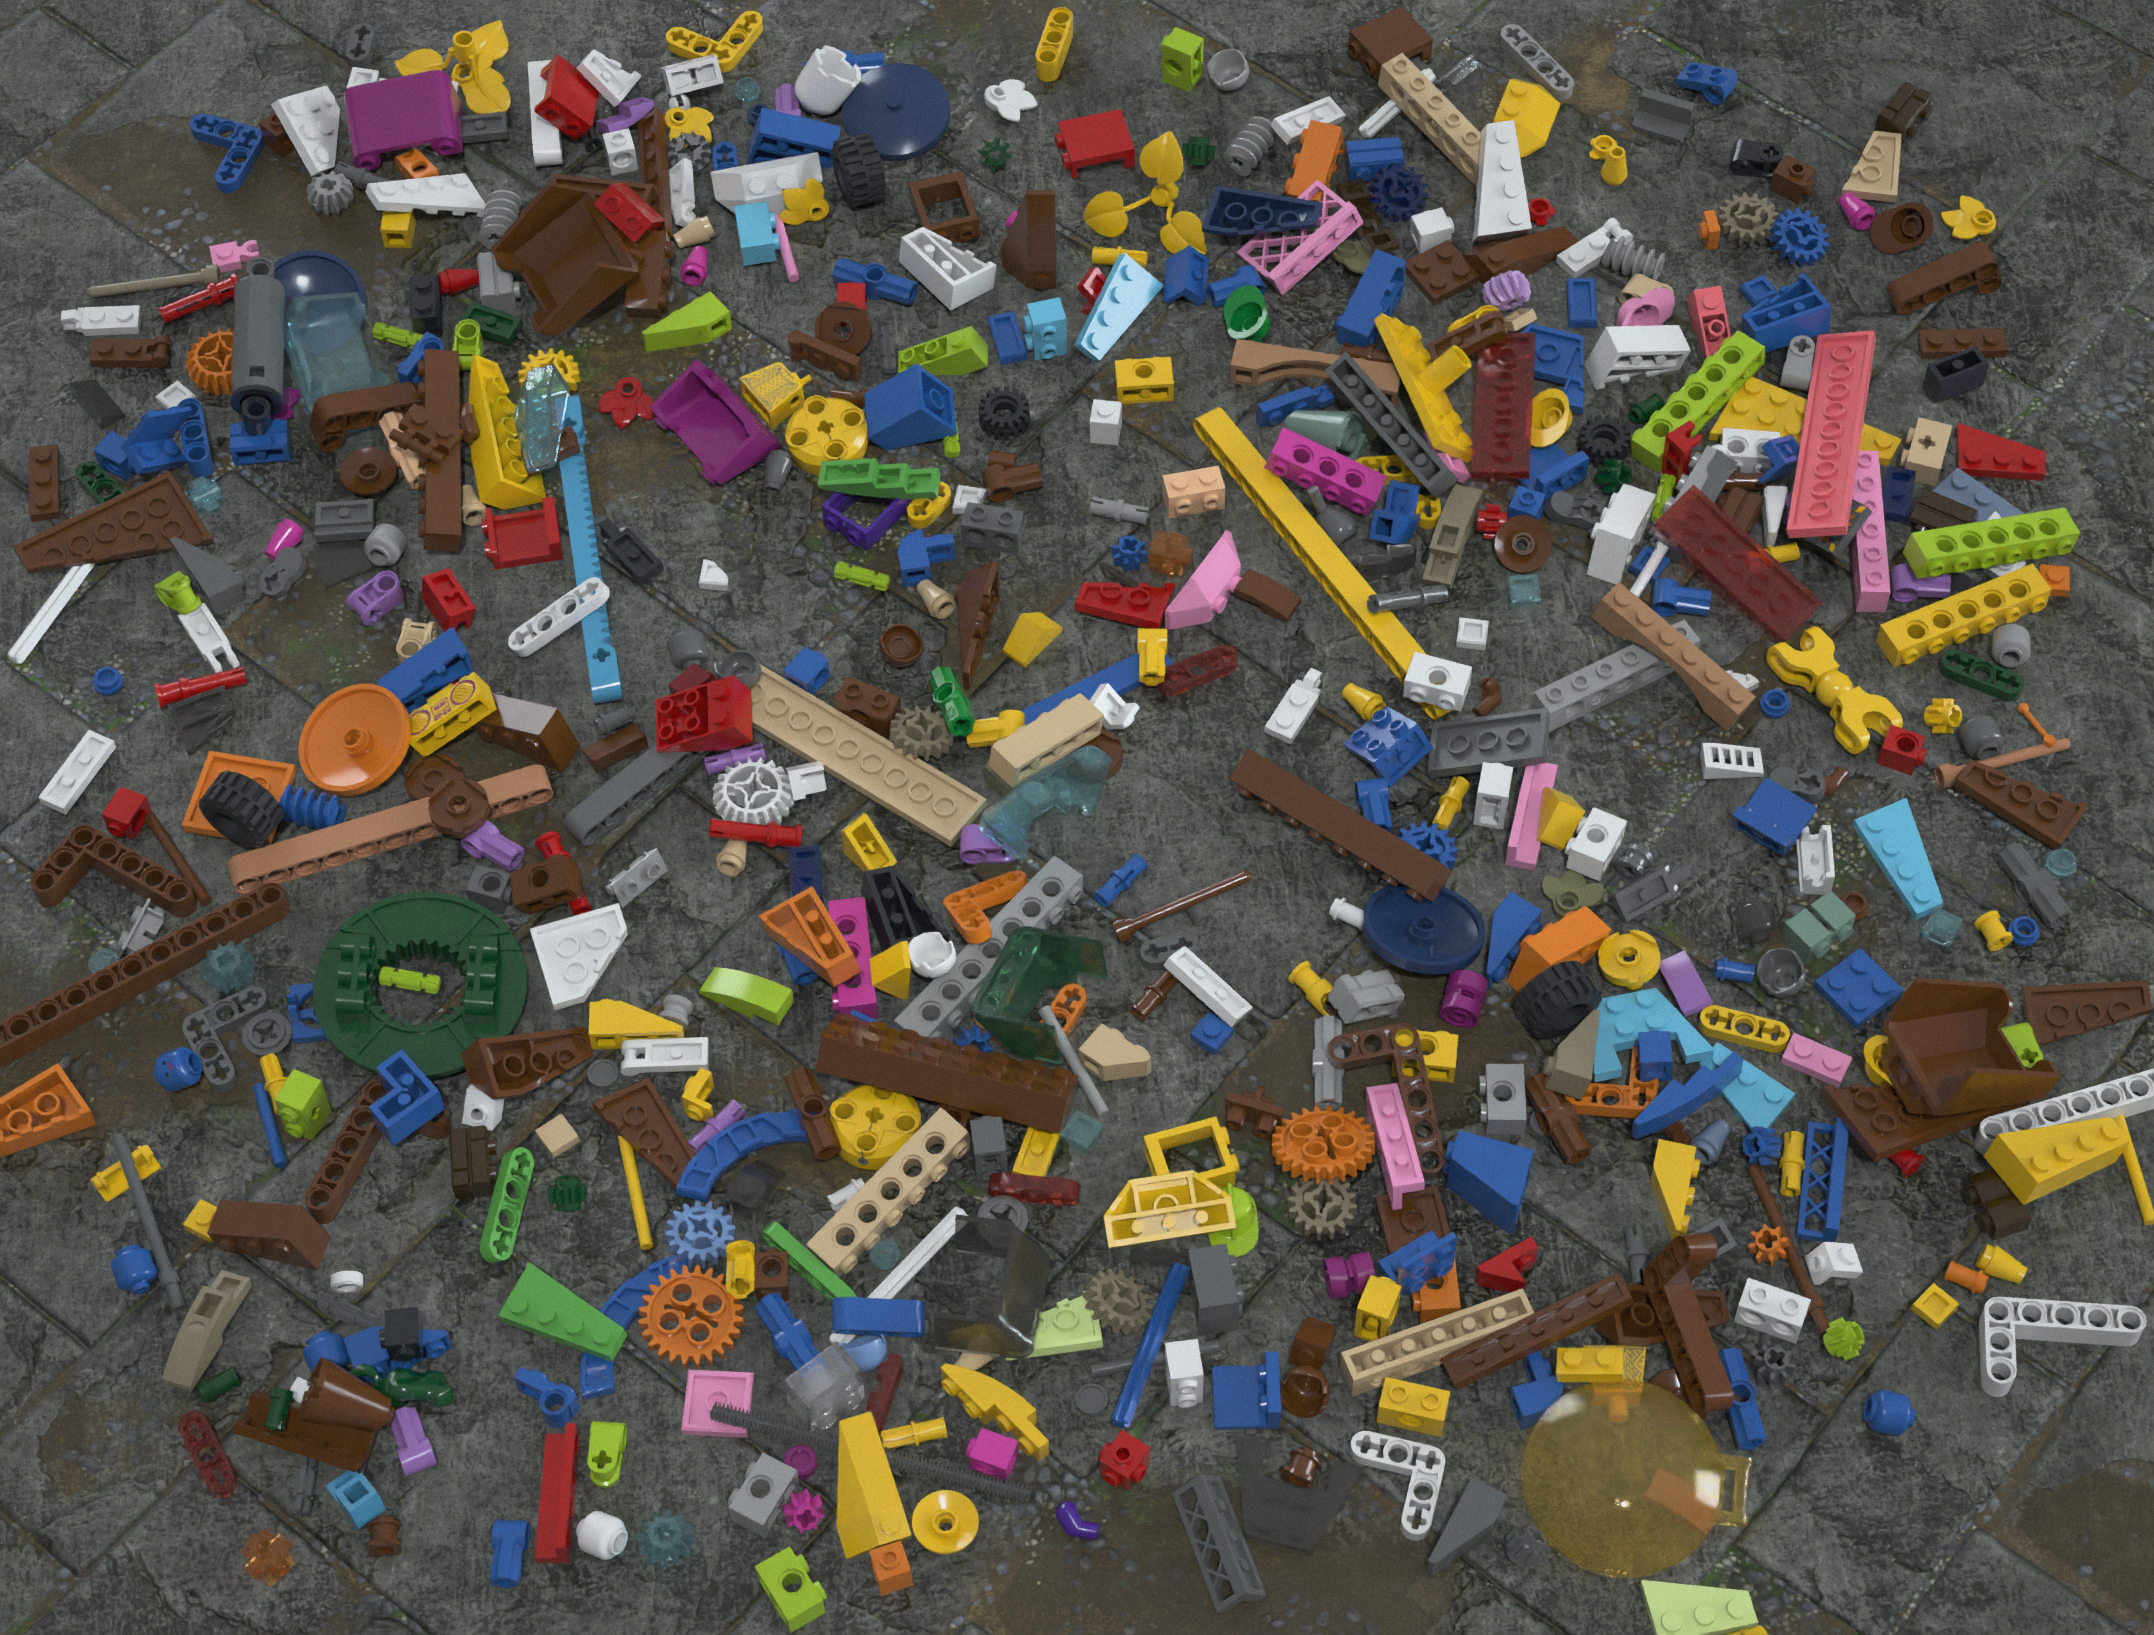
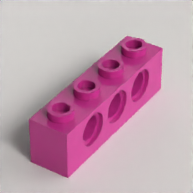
M1284 427L1264 468L1272 471L1275 475L1283 476L1305 489L1318 486L1321 494L1326 499L1336 501L1350 508L1353 512L1361 513L1367 517L1374 507L1387 478L1386 475Z
M865 897L828 901L829 914L841 934L853 932L849 935L842 934L852 950L861 970L857 975L837 985L838 992L832 993L834 1011H840V1015L850 1014L851 1010H855L873 1019L878 1018L875 987L872 986L869 961L872 957ZM852 984L859 985L855 988H848Z

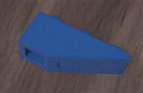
M1513 892L1508 894L1494 912L1486 971L1487 990L1491 988L1495 981L1500 983L1508 971L1507 966L1512 960L1516 961L1521 949L1519 946L1523 939L1530 934L1536 935L1542 928V923H1540L1542 910Z
M373 1326L343 1338L353 1367L364 1363L372 1365L382 1377L395 1368L403 1367L410 1369L417 1362L428 1358L441 1357L446 1351L453 1349L447 1331L422 1329L423 1357L400 1362L390 1360L386 1348L381 1349L379 1330L385 1329V1327ZM368 1376L357 1377L365 1383H373L372 1379Z

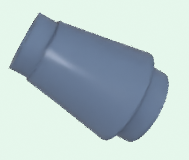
M1716 1119L1691 1140L1690 1145L1697 1147L1694 1159H1699L1700 1164L1709 1165L1711 1162L1718 1160L1728 1134L1731 1131L1730 1126L1725 1121Z

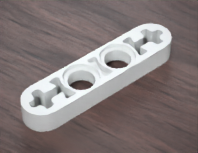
M599 578L587 579L515 629L509 636V647L521 657L533 654L602 606L609 598V588ZM576 603L575 610L565 615L567 607ZM548 620H552L551 627L546 631H542L543 624Z

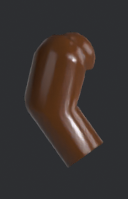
M833 389L830 393V398L843 399L858 408L865 409L864 393L869 391V389H862L860 392Z
M1486 677L1481 682L1483 700L1472 708L1476 717L1487 716L1502 702L1501 688L1494 677Z
M1838 766L1830 776L1823 775L1826 787L1825 795L1835 794L1849 777V773L1845 768Z

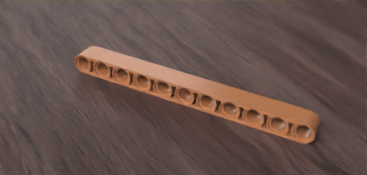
M542 765L527 766L477 782L485 789L490 806V815L486 820L543 804L549 801L554 793L546 769ZM429 797L238 854L229 859L227 867L235 892L246 894L269 882L282 884L445 833L438 830L431 822L428 811ZM465 803L461 805L453 804L454 811L464 809Z

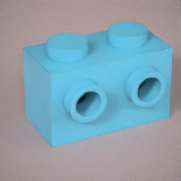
M767 201L734 206L743 265L776 261L775 250L780 249L778 233H772V229L776 228L774 212L768 211Z
M1060 297L1027 304V316H1023L1024 328L1027 333L1024 334L1026 350H1032L1035 361L1067 354V322Z

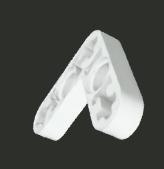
M1371 1431L1356 1433L1351 1440L1350 1454L1357 1463L1411 1476L1401 1518V1531L1410 1540L1419 1541L1428 1536L1431 1529L1444 1473L1445 1456L1443 1452L1434 1446ZM1364 1442L1370 1443V1449H1368L1367 1454L1361 1453L1360 1446ZM1380 1445H1384L1383 1458H1378ZM1400 1448L1406 1452L1407 1458L1403 1462L1397 1463L1389 1458L1388 1453L1392 1449ZM1413 1453H1417L1415 1466L1411 1465ZM1428 1457L1435 1459L1432 1469L1426 1468L1425 1462H1427ZM1419 1486H1426L1432 1491L1433 1495L1428 1500H1419L1415 1497L1414 1490ZM1416 1509L1422 1510L1420 1520L1422 1525H1419L1418 1530L1412 1529V1523H1410L1414 1520Z

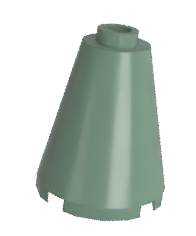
M1294 410L1286 417L1284 428L1354 461L1359 458L1366 440V434L1362 433V425H1366V419L1357 412Z

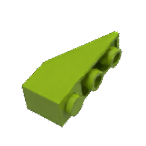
M709 291L642 331L644 349L646 352L710 343L732 329L730 311Z
M970 326L898 351V374L915 364H919L932 375H965L988 367V344Z

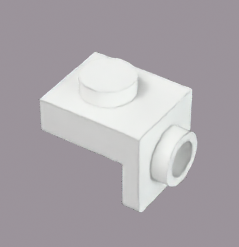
M1108 683L1100 684L1089 700L1104 714L1102 725L1107 730L1127 728L1134 721V716L1140 708L1137 703H1125Z
M1823 1242L1805 1257L1815 1285H1821L1830 1277L1855 1279L1863 1273L1853 1244Z

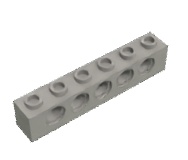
M1685 619L1671 625L1697 648L1700 647L1701 640ZM1634 643L1535 691L1532 709H1548L1550 713L1549 732L1675 670L1653 652Z

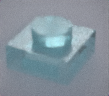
M1537 574L1508 576L1507 584L1511 607L1540 605L1541 595Z
M1935 906L1923 928L1921 936L1950 948L1964 919Z
M1077 1109L1060 1132V1139L1087 1154L1104 1131V1124Z

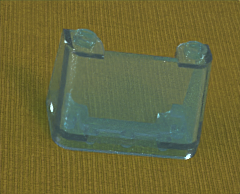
M358 292L294 297L285 314L284 344L306 411L310 417L315 401L322 396L390 385L388 375L384 374L381 369L373 370L359 329L362 320L366 317V308L364 303L360 301Z
M1093 745L1077 749L1022 782L982 813L979 824L980 830L1018 860L1028 852L1030 845L1026 842L1032 819L1053 806H1056L1065 814L1069 813L1071 808L1082 809V814L1086 817L1097 810L1112 758Z

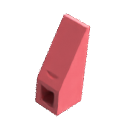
M1721 286L1697 289L1686 297L1691 324L1704 360L1710 355L1713 356L1727 337L1731 338Z

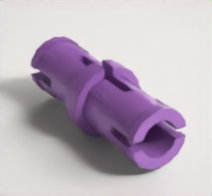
M758 743L737 750L732 748L729 749V752L705 757L704 763L708 776L724 772L726 766L735 768L737 760L744 764L747 763L748 757L753 762H757L762 757L766 761V755L762 743Z
M731 1099L714 1118L709 1117L705 1121L706 1126L688 1141L696 1155L706 1146L708 1140L736 1123L746 1114L744 1109L740 1110L742 1106L738 1102Z

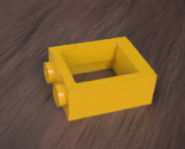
M1212 1117L1144 1136V1154L1152 1176L1170 1174L1162 1150L1212 1137L1222 1167L1198 1174L1220 1189L1226 1187L1227 1183H1232L1234 1186L1236 1173L1240 1172L1235 1153H1229L1227 1145H1230V1140L1226 1127H1220L1217 1117Z

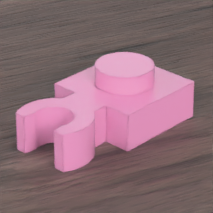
M256 240L247 241L243 246L239 247L237 241L209 246L212 263L219 265L221 273L242 269V262H249L255 257H260L259 251H257L259 248Z

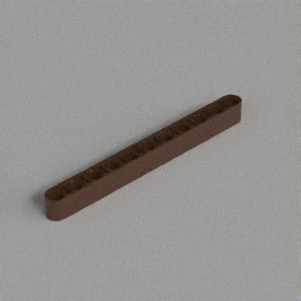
M275 882L263 884L1 1021L0 1067L284 919L288 915L290 907L283 887Z

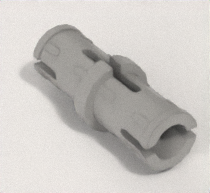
M1096 496L1092 497L1093 502L1090 504L1089 512L1091 515L1114 518L1115 522L1124 520L1147 525L1150 507L1125 503V500L1122 499L1113 501Z

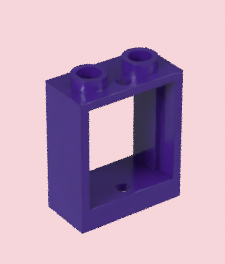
M835 492L822 505L824 524L831 531H837L844 535L853 545H859L867 551L907 512V507L911 503V499L880 498L888 503L889 506L865 529L842 514L860 495Z

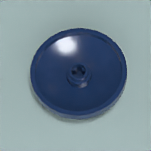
M886 64L871 69L861 76L858 85L843 102L842 118L848 137L867 132L874 140L881 160L903 161L926 153L941 140L949 125L950 104L944 86L929 71L911 64Z
M317 250L291 253L274 263L275 279H278L284 285L286 291L284 353L301 359H317L335 354L349 345L360 332L367 312L365 289L356 271L340 257Z
M1398 883L1397 887L1389 885L1380 889L1367 901L1361 924L1365 940L1374 952L1397 967L1422 974H1446L1467 967L1481 953L1486 933L1483 918L1473 904L1450 889L1442 887L1434 902L1425 897L1420 902L1405 893L1408 887Z

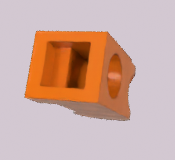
M415 147L394 158L398 170L406 179L439 176L437 168Z

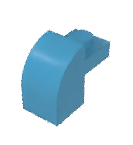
M348 1470L325 1486L331 1497L345 1513L348 1521L357 1531L373 1521L377 1516L386 1512L378 1492L362 1472L358 1474L357 1471L352 1472Z

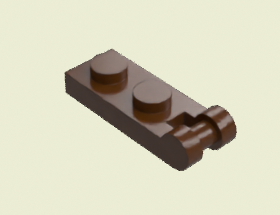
M1500 311L1489 312L1429 342L1433 362L1453 345L1458 346L1466 355H1469L1493 342H1504L1508 338L1506 327L1502 326L1504 324L1502 313Z
M792 331L788 334L789 354L792 360H806L817 368H824L835 373L840 378L849 379L856 383L862 376L861 357L801 331Z
M159 335L155 339L93 338L90 363L92 367H166L169 361L167 352L171 349L172 340L164 335Z

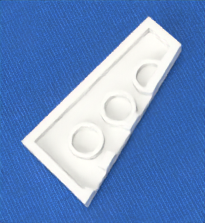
M465 173L369 183L365 191L375 208L382 211L412 212L413 208H417L429 214H437L438 210L452 211L453 215L464 216L465 212H476L477 217H483L486 206Z

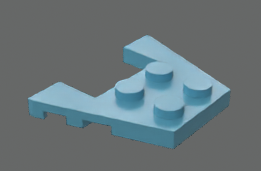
M1657 988L1602 998L1597 1008L1600 1011L1594 1057V1082L1622 1077V1066L1616 1052L1638 1046V1032L1653 1030L1660 1032L1670 1031L1671 1041L1676 1040L1685 1064L1713 1059L1714 1050L1712 1046Z

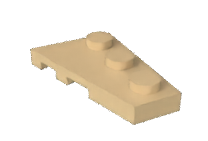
M1881 131L1873 132L1862 152L1859 162L1853 168L1848 182L1842 188L1841 196L1850 192L1859 199L1896 203L1902 134Z

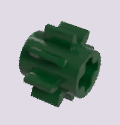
M997 136L993 138V142L983 139L985 145L982 149L977 150L983 157L979 163L981 165L989 163V170L995 171L996 166H1001L1005 169V161L1007 158H1012L1006 151L1010 146L1009 143L1004 142L999 145L1000 138ZM999 151L998 156L990 157V152Z
M1189 136V143H1182L1181 153L1182 156L1188 157L1187 164L1208 165V159H1215L1216 145H1209L1210 138Z
M1605 459L1604 466L1598 468L1596 472V481L1603 488V493H1618L1622 485H1630L1632 479L1631 470L1628 466L1624 465V460Z
M576 1175L555 1177V1185H549V1188H547L548 1203H556L557 1211L579 1210L580 1202H585L587 1199L586 1183L579 1184V1177Z

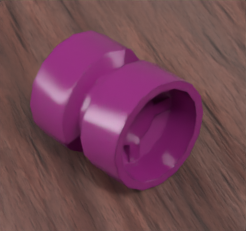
M1456 970L1450 973L1445 991L1446 995L1443 997L1440 1009L1441 1018L1448 1024L1456 1027H1475L1479 1023L1483 1007L1482 1003L1485 1000L1488 988L1486 978L1469 970Z
M1369 1251L1351 1254L1348 1260H1345L1342 1256L1323 1259L1325 1284L1330 1300L1347 1298L1353 1291L1357 1296L1362 1295L1370 1275L1375 1276Z

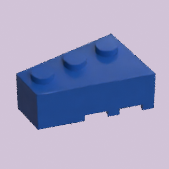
M761 108L749 140L746 165L818 152L821 168H832L833 142L839 140L841 126Z
M1378 249L1375 250L1354 294L1348 302L1344 314H1340L1336 321L1337 343L1342 345L1348 343L1365 347L1375 343L1380 332L1374 319L1381 313L1391 317L1403 298L1406 260Z
M1802 273L1791 286L1785 285L1780 288L1778 295L1770 300L1768 298L1764 299L1742 315L1741 332L1765 346V353L1788 346L1796 336L1804 335L1811 338L1828 332L1831 305L1806 274Z
M452 626L377 680V684L388 689L399 698L410 715L415 709L427 704L428 698L450 683L459 682L462 677L471 674L473 669L469 653Z

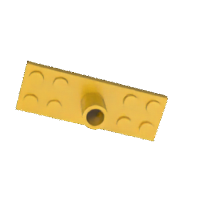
M1381 313L1374 319V322L1433 447L1450 456L1461 459L1463 462L1469 463L1476 457L1471 447L1472 441L1464 432L1461 426L1462 420L1454 411L1445 393V389L1471 368L1470 359L1462 349L1453 345L1431 363L1432 357L1421 342L1422 336L1414 326L1409 327L1399 319L1391 318Z

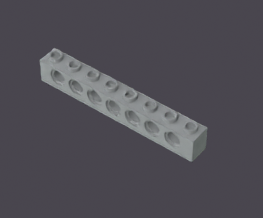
M1054 855L989 922L992 930L991 938L978 944L969 943L956 956L957 960L948 973L936 977L894 1020L895 1028L898 1030L911 1029L918 1032L919 1035L929 1038H944V1035L951 1028H956L962 1022L964 1014L971 1007H976L980 1004L985 992L991 986L995 987L1001 982L1007 969L1011 965H1017L1023 958L1025 951L1042 939L1044 931L1051 924L1055 925L1062 918L1064 910L1071 903L1075 904L1079 901L1084 892L1083 875ZM1048 894H1056V896H1053V897H1049V896H1046V895H1048ZM1029 914H1036L1037 916H1035V917H1028L1027 915H1029ZM1010 934L1017 935L1014 938L1007 937ZM989 955L998 956L996 958H987ZM972 975L977 976L975 979L966 978ZM950 996L958 997V998L955 999V1000H948V999H946V998H948V997H950ZM930 1017L938 1018V1019L935 1020V1021H927V1020H926L927 1018H930Z

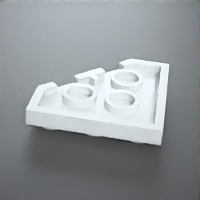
M328 86L281 98L272 103L271 106L311 177L321 174V171L325 173L334 168L340 108Z
M619 903L530 929L554 1011L585 1002L625 940L628 932Z

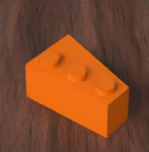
M813 886L758 916L769 937L835 987L861 972L852 950Z
M1587 906L1575 912L1569 911L1560 921L1555 924L1550 922L1541 932L1536 935L1530 934L1523 939L1519 946L1521 949L1506 982L1520 994L1522 989L1535 976L1551 966L1573 960L1584 965L1598 953L1601 944L1608 938L1612 929Z

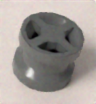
M1630 844L1625 849V856L1617 860L1615 867L1625 879L1634 881L1645 874V869L1652 866L1654 858L1641 845Z

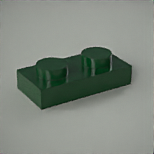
M474 302L470 304L460 320L471 319L476 321L480 326L483 337L507 345L512 344L523 326L522 318Z

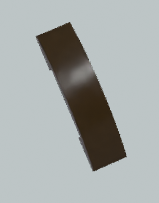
M1360 178L1336 184L1339 197L1346 203L1348 201L1357 208L1364 222L1354 231V234L1365 251L1373 256L1376 249L1385 253L1398 250L1399 244L1391 229H1385L1371 203V193L1364 180Z

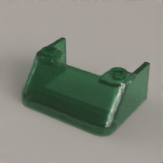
M1022 926L1015 929L1008 937L972 1002L974 1018L1013 1054L1061 1064L1063 1059L1056 1027L1027 1019L1045 986L1063 988L1065 985L1071 984L1077 974L1102 979L1107 978L1108 972L1101 941L1030 926Z

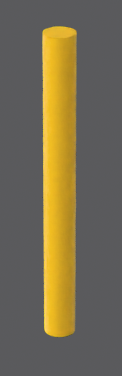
M2124 1115L2115 1117L2113 1119L2115 1123L2131 1140ZM2131 1140L2122 1154L2144 1224L2152 1225L2154 1224V1209Z
M619 1135L618 1141L640 1247L642 1250L651 1249L653 1242L634 1151Z

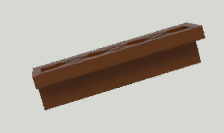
M257 1390L250 1394L247 1415L238 1421L234 1427L233 1433L352 1472H355L371 1458L376 1430L305 1423L298 1419L300 1407L298 1403H291L284 1432L265 1428L263 1425L266 1421L272 1398H269V1394Z

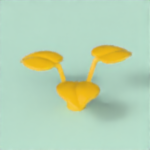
M501 20L484 25L472 33L469 31L455 33L453 36V47L448 48V55L444 62L442 56L432 49H419L395 61V66L402 76L431 70L443 71L442 69L448 67L453 56L459 62H470L477 87L470 89L466 94L468 108L475 114L507 113L510 108L511 100L507 88L496 80H489L482 85L474 60V56L477 54L493 55V61L499 60L507 54L509 44Z
M1167 131L1149 142L1140 154V165L1143 172L1148 177L1157 178V183L1159 184L1152 189L1151 195L1123 207V199L1120 194L1106 191L1096 195L1085 208L1084 220L1087 225L1102 236L1116 237L1122 234L1128 226L1129 220L1125 212L1150 201L1159 207L1167 206L1166 221L1169 224L1160 230V238L1166 249L1176 254L1190 245L1203 255L1207 253L1205 232H1202L1203 225L1200 219L1195 214L1187 211H1180L1173 218L1171 217L1173 207H1175L1173 201L1177 199L1179 194L1178 187L1174 182L1181 177L1183 172L1181 149L1171 131Z

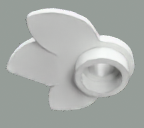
M1015 79L1004 80L999 86H989L984 93L987 107L998 111L1000 116L1010 121L1019 122L1021 110H1028L1037 106L1033 95L1024 90L1025 83Z

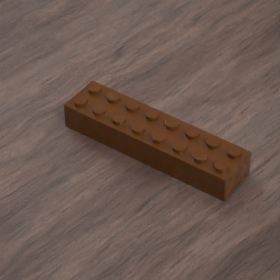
M837 1014L822 1035L815 1070L981 1114L1002 1117L1005 1120L1059 1134L1072 1110L1079 1077L1078 1075L1071 1074L1069 1070L1064 1068L1050 1069L1041 1066L1036 1061H1019L1011 1059L1010 1056L1004 1053L980 1051L978 1047L973 1045L960 1046L949 1043L947 1039L942 1037L929 1038L921 1036L918 1032L911 1029L898 1030L890 1028L883 1022L874 1021L870 1023L862 1021L852 1014Z

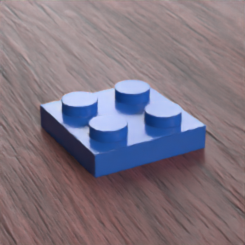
M1861 948L1818 978L1813 986L1855 1029L1861 1027L1892 1004L1903 993V989Z

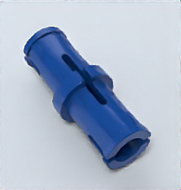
M1135 853L1119 870L1115 869L1110 874V879L1098 891L1093 893V897L1098 904L1106 908L1122 891L1126 892L1132 887L1131 882L1143 870L1148 868L1145 859Z

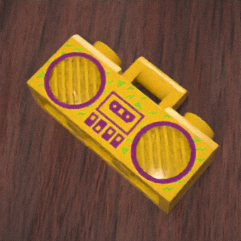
M472 672L468 676L462 677L456 684L450 683L428 698L427 704L415 709L409 715L412 727L410 745L422 756H428L497 710L489 685L475 672Z

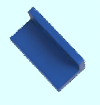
M1190 245L1166 260L1163 301L1169 304L1184 296L1197 306L1205 303L1209 258Z
M1793 435L1769 440L1761 447L1774 464L1770 470L1759 478L1761 484L1784 478L1797 467L1800 445Z

